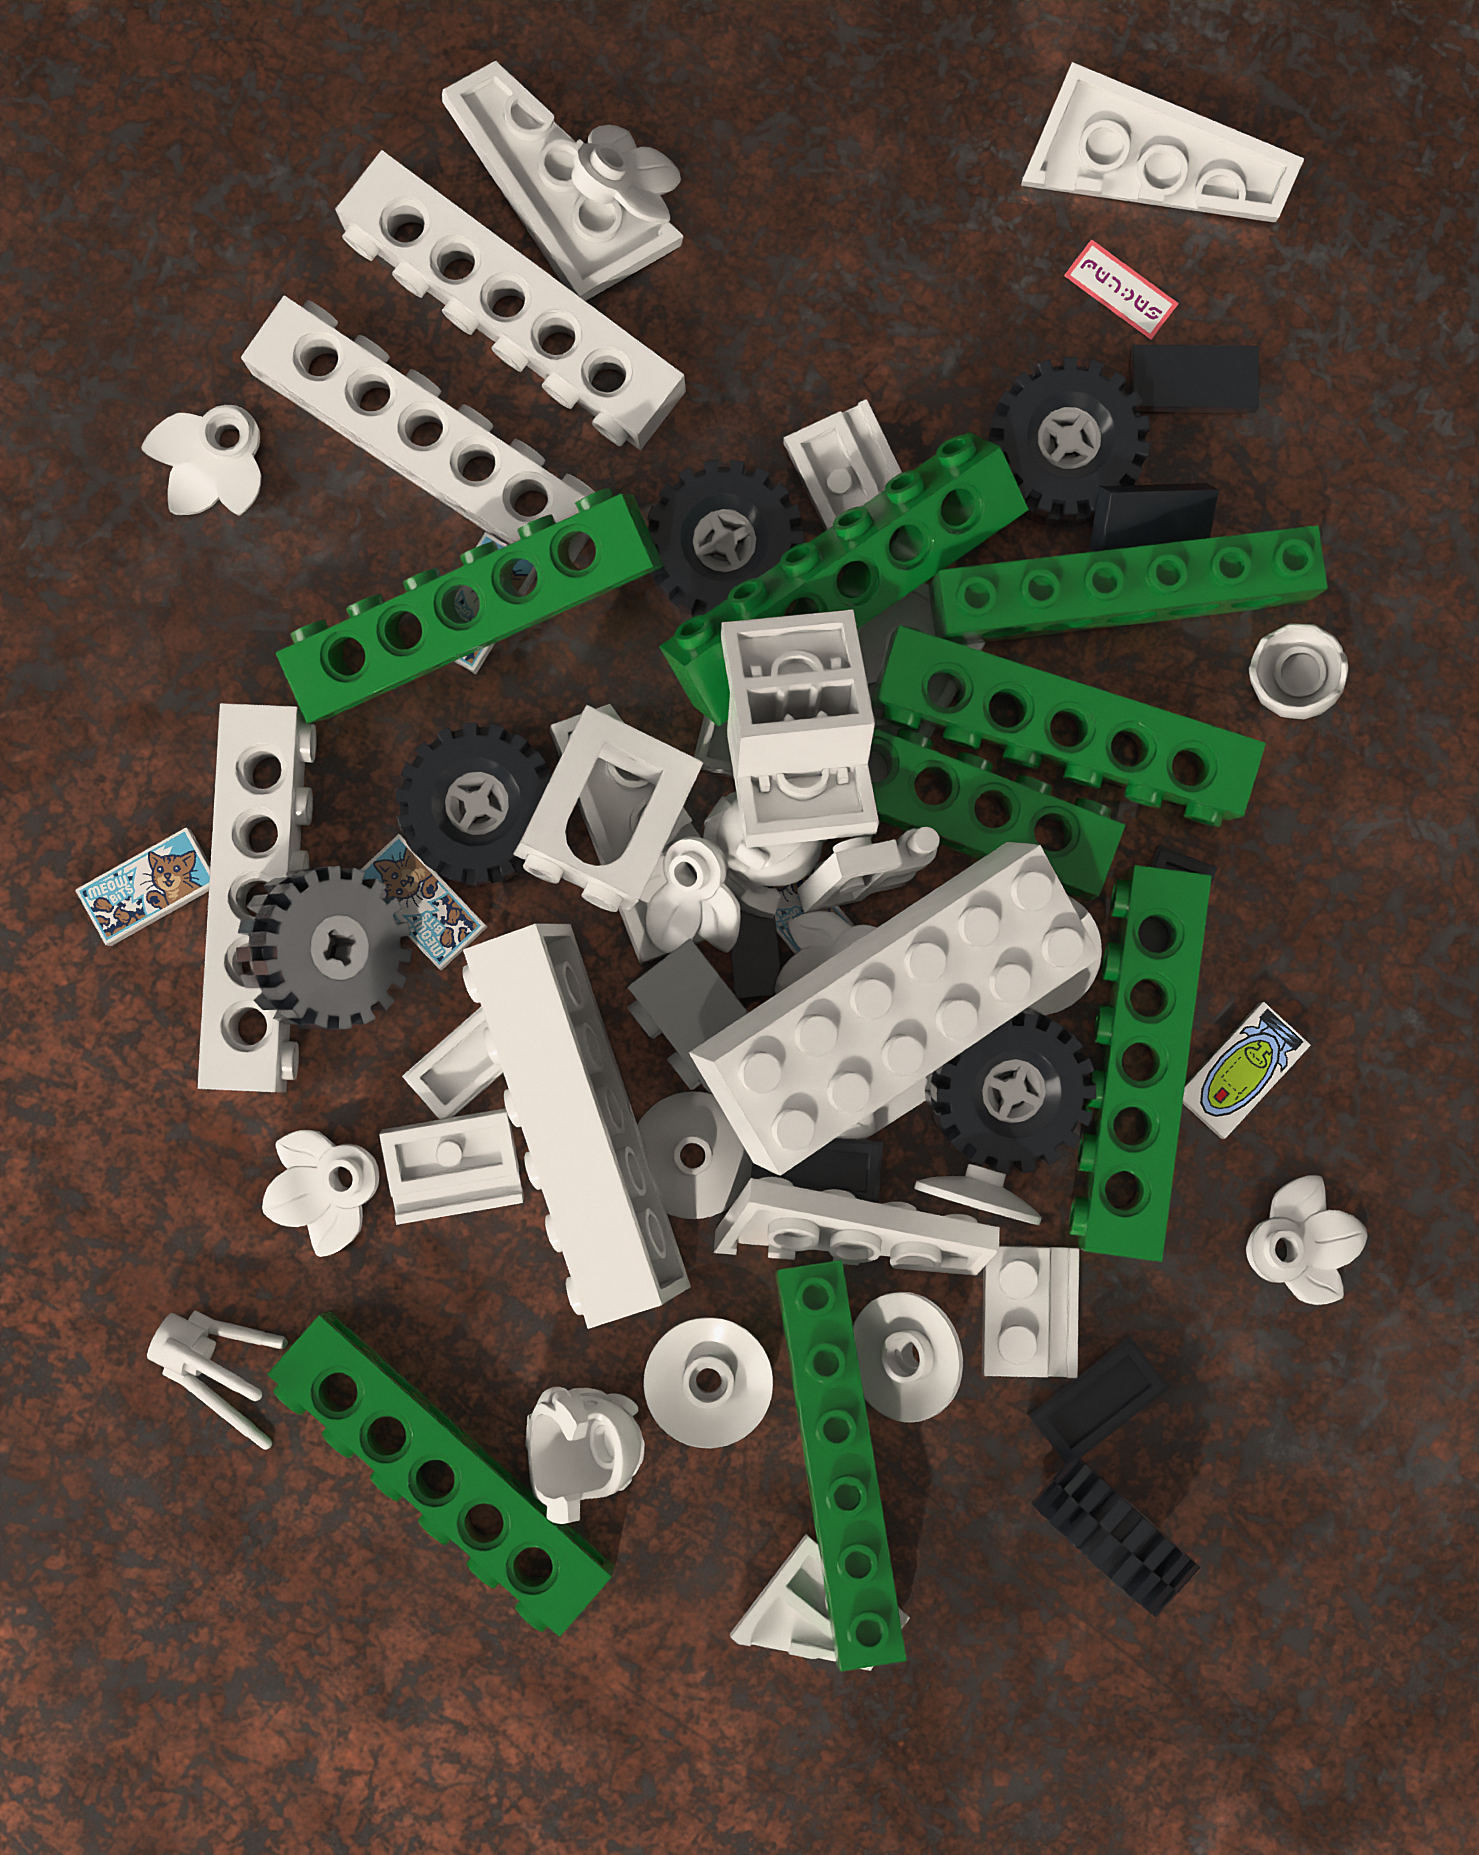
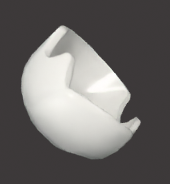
M1289 623L1260 640L1251 660L1249 674L1251 684L1263 706L1280 717L1304 720L1322 714L1336 703L1343 693L1349 668L1347 655L1343 652V648L1335 636L1315 624Z

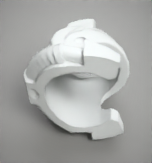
M736 791L726 797L722 796L704 822L703 839H708L717 844L725 855L727 874L724 884L739 901L740 910L763 918L774 919L781 897L776 888L765 886H786L798 882L811 873L820 859L823 843L827 841L825 839L746 848Z
M552 1387L541 1394L533 1413L527 1416L525 1446L528 1450L529 1473L533 1495L542 1504L547 1505L548 1520L559 1524L579 1521L580 1500L607 1497L617 1491L624 1490L631 1483L632 1476L636 1474L643 1461L645 1447L640 1427L632 1417L638 1412V1406L631 1399L616 1393L607 1395L601 1390L592 1388H573L568 1391L562 1387Z

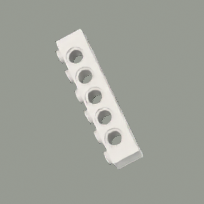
M383 150L380 151L335 209L346 231L342 237L355 251L370 261L378 254L395 267L392 275L407 290L420 298L426 292L433 295L445 304L442 312L453 324L470 335L477 328L495 342L492 350L505 363L519 372H522L525 366H528L545 379L542 387L551 397L569 409H572L575 403L579 404L595 416L592 425L616 445L622 446L627 440L641 451L685 394V378L683 373ZM415 222L424 226L422 234L412 242L405 243L394 239L397 229L405 223ZM466 259L474 263L472 272L463 279L452 280L443 276L446 266L454 260ZM505 296H516L525 302L521 311L512 317H500L494 314L492 310L495 303ZM554 333H567L575 339L572 348L564 354L552 355L542 349L545 339ZM606 369L617 370L625 377V381L619 389L606 393L596 390L591 385L593 378L599 372Z
M284 295L241 356V359L253 376L507 545L521 540L517 529L523 525L550 514L553 515L556 523L579 513L575 502L595 493L588 485L570 474H566L560 480L542 468L545 459L524 442L514 439L509 446L491 434L490 431L493 428V424L473 408L462 404L457 411L440 400L438 396L442 391L419 372L410 369L407 375L404 376L386 364L390 356L368 338L358 335L353 342L334 328L337 326L338 321L326 310L310 300H307L301 307ZM326 353L338 356V363L331 373L325 376L309 374L310 364L317 356ZM373 388H384L390 391L388 403L380 410L365 411L360 408L361 399L367 391ZM434 422L443 427L438 441L430 446H418L411 442L414 430L423 423ZM484 456L495 462L492 474L485 480L470 481L463 477L465 465L475 457ZM528 491H538L548 498L547 505L541 513L526 517L514 510L519 496ZM584 532L573 537L569 544L568 553L572 563L590 538Z
M220 703L197 1089L286 1092L287 1080H295L297 1076L299 1048L297 1042L289 1041L290 1024H283L273 1019L277 1010H262L253 1001L262 991L260 988H245L240 976L244 974L242 962H237L236 947H248L249 936L238 934L240 921L255 919L246 908V896L249 890L259 883H268L274 878L287 877L286 872L309 869L308 851L300 850L301 825L309 826L312 820L313 794L310 787H304L305 762L313 763L315 759L316 728L314 724L306 723L298 707ZM266 758H278L282 771L277 783L266 789L256 788L253 782V771L256 765ZM273 820L278 829L276 843L268 851L255 853L249 842L252 828L261 821ZM258 1009L266 1018L267 1030L261 1041L254 1045H248L239 1035V1021L249 1010Z

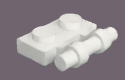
M922 827L906 831L897 842L896 840L872 844L869 836H861L838 843L832 848L834 853L827 860L817 863L814 867L815 872L797 889L803 912L808 913L862 901L871 893L905 885L915 876L917 871L925 868L935 858L939 845L937 832L930 827Z

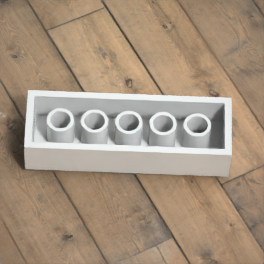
M1006 842L690 1051L689 1054L753 1163L781 1176L1098 960L1100 955L1041 845Z
M533 924L463 949L468 965L463 967L464 982L473 1001L481 1003L488 1027L483 1030L487 1052L491 1060L496 1065L501 1064L509 1088L504 1091L505 1107L512 1123L516 1127H522L529 1148V1152H526L524 1156L526 1171L533 1186L537 1190L542 1189L550 1212L545 1217L546 1231L553 1248L557 1252H563L571 1276L566 1279V1290L573 1310L577 1315H584L589 1329L663 1305L689 1289L691 1285L571 924Z

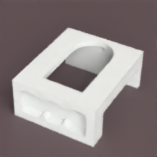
M586 705L513 855L526 860L523 868L542 880L557 884L563 878L583 888L582 897L602 909L617 912L619 906L630 911L639 901L703 762ZM599 757L656 785L622 856L611 864L595 866L584 863L573 855L567 845L565 830L569 816Z

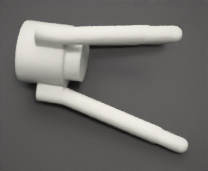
M196 1310L188 1320L174 1313L169 1314L151 1341L147 1359L163 1366L162 1375L182 1384L262 1449L267 1450L271 1448L272 1440L195 1376L204 1373L233 1391L239 1392L253 1401H258L262 1397V1391L210 1360L216 1342L207 1338V1336L213 1334L283 1349L287 1346V1339L283 1336L266 1333L261 1330L217 1321Z

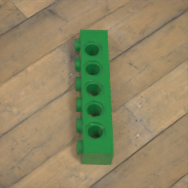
M971 432L950 438L939 446L935 456L916 469L893 477L888 481L883 492L864 505L850 508L841 513L834 520L831 528L812 541L798 544L789 549L781 557L780 563L757 579L746 580L734 587L729 593L728 599L705 615L692 617L682 623L677 628L675 635L659 647L692 705L718 727L728 720L730 689L721 641L722 622L783 617L789 604L797 599L796 607L789 616L853 610L856 627L859 629L935 576L939 570L945 569L1029 509L1001 447ZM950 492L947 504L941 509L943 499ZM900 527L896 540L889 545L892 534ZM849 563L847 572L837 581L839 571L844 565Z
M610 487L602 489L575 502L579 513L556 523L552 514L536 519L517 529L521 538L517 542L498 549L495 541L485 543L460 555L463 566L441 576L438 567L403 581L406 593L386 602L381 593L370 596L347 607L346 610L350 618L329 628L326 620L323 619L292 632L290 636L294 644L275 654L306 723L331 718L664 567L634 496L622 493L614 496ZM581 532L589 535L596 546L595 559L584 570L577 568L571 562L568 553L571 540ZM522 559H526L533 564L538 576L535 589L527 596L520 594L514 588L511 580L514 566ZM465 585L476 592L480 602L479 611L470 622L462 619L455 609L456 594ZM407 612L413 613L422 625L421 639L414 647L405 644L399 635V622ZM351 638L356 639L365 651L364 665L357 673L349 669L343 659L344 646Z
M1319 525L943 569L937 572L929 584L935 636L961 645L1307 604L1328 589Z
M899 625L891 634L871 699L872 707L884 710L881 719L892 725L909 730H918L920 722L943 729L942 739L954 745L979 750L981 742L1005 749L1003 759L1011 763L1032 769H1039L1042 761L1065 768L1063 778L1073 783L1091 788H1100L1103 780L1126 788L1123 797L1130 801L1156 808L1161 807L1162 800L1186 807L1184 817L1214 827H1221L1223 819L1229 821L1244 816L1266 745L1265 742L902 625ZM937 675L946 676L956 684L958 688V701L954 707H940L930 699L927 687L931 677ZM1005 695L1016 703L1019 715L1014 727H1002L993 721L989 713V703L992 696ZM1055 714L1067 715L1075 721L1078 727V739L1073 747L1062 746L1053 739L1050 732V723ZM1116 733L1126 734L1136 742L1138 757L1133 766H1124L1113 757L1111 742ZM1178 752L1188 754L1197 764L1198 775L1191 786L1180 783L1172 772V761Z
M874 728L870 750L880 754L887 765L886 777L881 781L871 782L878 820L881 823L905 832L911 829L930 827L937 832L939 845L980 860L1006 842L1039 845L1034 835L1037 821L1039 819L1053 820L1063 831V845L1059 851L1042 849L1066 894L1087 902L1099 897L1125 828V824L1110 819L1112 814L1110 808L1084 798H1076L1074 805L1050 796L1053 790L1052 786L1029 776L1017 775L1015 782L991 773L994 766L991 762L969 753L958 752L955 759L932 750L934 742L931 739L916 732L898 729L896 736ZM930 773L938 776L943 781L946 788V797L943 803L929 805L917 797L914 782L918 775ZM990 796L1002 804L1005 811V819L1001 827L988 828L977 820L974 806L978 797Z
M1134 865L1126 869L1125 879L1116 878L1114 881L1110 901V916L1120 918L1116 943L1107 942L1104 950L1102 979L1110 980L1111 987L1108 1006H1098L1094 1024V1043L1103 1044L1100 1070L1094 1069V1072L1088 1075V1079L1096 1084V1099L1087 1098L1085 1105L1086 1107L1095 1108L1092 1133L1082 1132L1077 1155V1170L1086 1172L1083 1197H1073L1069 1216V1234L1078 1236L1077 1247L1083 1251L1159 1262L1163 1260L1212 875ZM1147 917L1159 919L1168 929V944L1160 953L1148 951L1139 940V927ZM1140 980L1153 983L1158 988L1161 996L1158 1010L1149 1017L1138 1014L1130 1002L1131 990ZM1134 1043L1145 1046L1153 1059L1150 1073L1138 1081L1127 1076L1122 1067L1123 1053ZM1127 1107H1133L1138 1110L1145 1124L1141 1137L1131 1144L1122 1143L1116 1137L1113 1129L1116 1115ZM1126 1171L1135 1180V1197L1126 1206L1113 1207L1105 1195L1106 1183L1113 1174Z
M838 1260L777 1270L775 1276L836 1664L840 1672L907 1661L843 1262Z
M330 1310L320 1314L267 1373L278 1384L273 1389V1392L284 1405L298 1415H303L306 1410L326 1427L321 1432V1435L332 1448L349 1459L356 1454L374 1471L369 1477L381 1492L396 1502H399L402 1497L410 1502L422 1513L418 1518L422 1528L441 1544L447 1545L452 1540L468 1554L470 1558L466 1565L471 1572L490 1588L495 1589L500 1583L519 1600L514 1606L516 1611L536 1630L544 1632L549 1627L560 1637L612 1578L615 1565L568 1523L559 1524L548 1520L547 1505L542 1504L540 1500L535 1498L533 1492ZM344 1373L354 1380L358 1394L353 1405L341 1406L331 1400L327 1392V1382L331 1374ZM391 1416L403 1424L406 1431V1441L403 1447L390 1449L378 1442L374 1431L378 1418ZM430 1460H441L447 1463L452 1468L455 1476L453 1488L444 1492L429 1488L422 1476L424 1463ZM482 1503L495 1506L503 1516V1529L491 1535L480 1533L471 1523V1508ZM529 1547L540 1548L550 1556L553 1566L552 1571L543 1577L528 1576L519 1566L518 1554Z

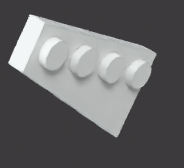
M497 61L443 89V104L562 284L584 301L681 246L684 236L669 222L664 224L640 219L632 215L616 199L609 204L595 202L586 197L575 186L571 176L572 170L575 167L573 159L578 149L585 143L580 139L575 142L554 122V115Z
M1072 62L1025 172L1021 186L1276 222L1304 158Z
M611 704L596 709L623 722ZM581 714L550 726L549 731L560 758ZM598 757L580 793L577 804L601 865H608L619 859L627 849L656 785ZM683 807L661 853H666L671 845L685 837H700L691 824L692 819ZM688 863L690 872L697 878L696 869L692 864ZM639 899L630 911L621 906L618 909L639 964L642 965L671 953H662L652 942L646 925L649 902ZM697 934L692 941L694 944H698L706 940Z
M765 1177L759 1180L751 1178L716 1228L713 1253L736 1255L737 1243L769 1246L768 1258L795 1260L796 1251L822 1250L829 1251L833 1256V1261L842 1260L843 1264L859 1265V1263L873 1261L879 1256H890V1264L894 1269L976 1276L999 1251L1000 1227L980 1224L975 1218L964 1214L940 1216L920 1212L914 1206L904 1202L879 1204L859 1200L853 1194L843 1190L831 1189L819 1192L794 1187L790 1181L778 1177Z

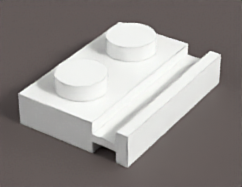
M867 399L859 402L858 406L843 413L841 411L784 437L783 444L825 531L833 526L834 520L841 513L850 508L864 505L883 492L889 480L902 473Z
M506 1108L382 1129L379 1134L391 1197H393L396 1212V1225L519 1204L524 1201L512 1126Z
M999 1245L998 1253L983 1268L982 1374L984 1376L1077 1378L1079 1248Z

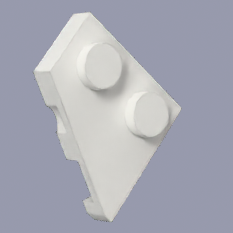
M805 1534L732 1630L730 1637L735 1642L746 1646L753 1644L787 1651L791 1655L810 1659L821 1658L836 1661L818 1544L810 1536ZM898 1607L901 1628H903L910 1617ZM874 1666L860 1669L871 1671Z

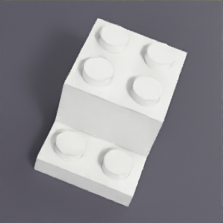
M853 610L722 622L721 641L730 689L727 736L745 847L751 848L876 834L879 820L868 767L875 722Z

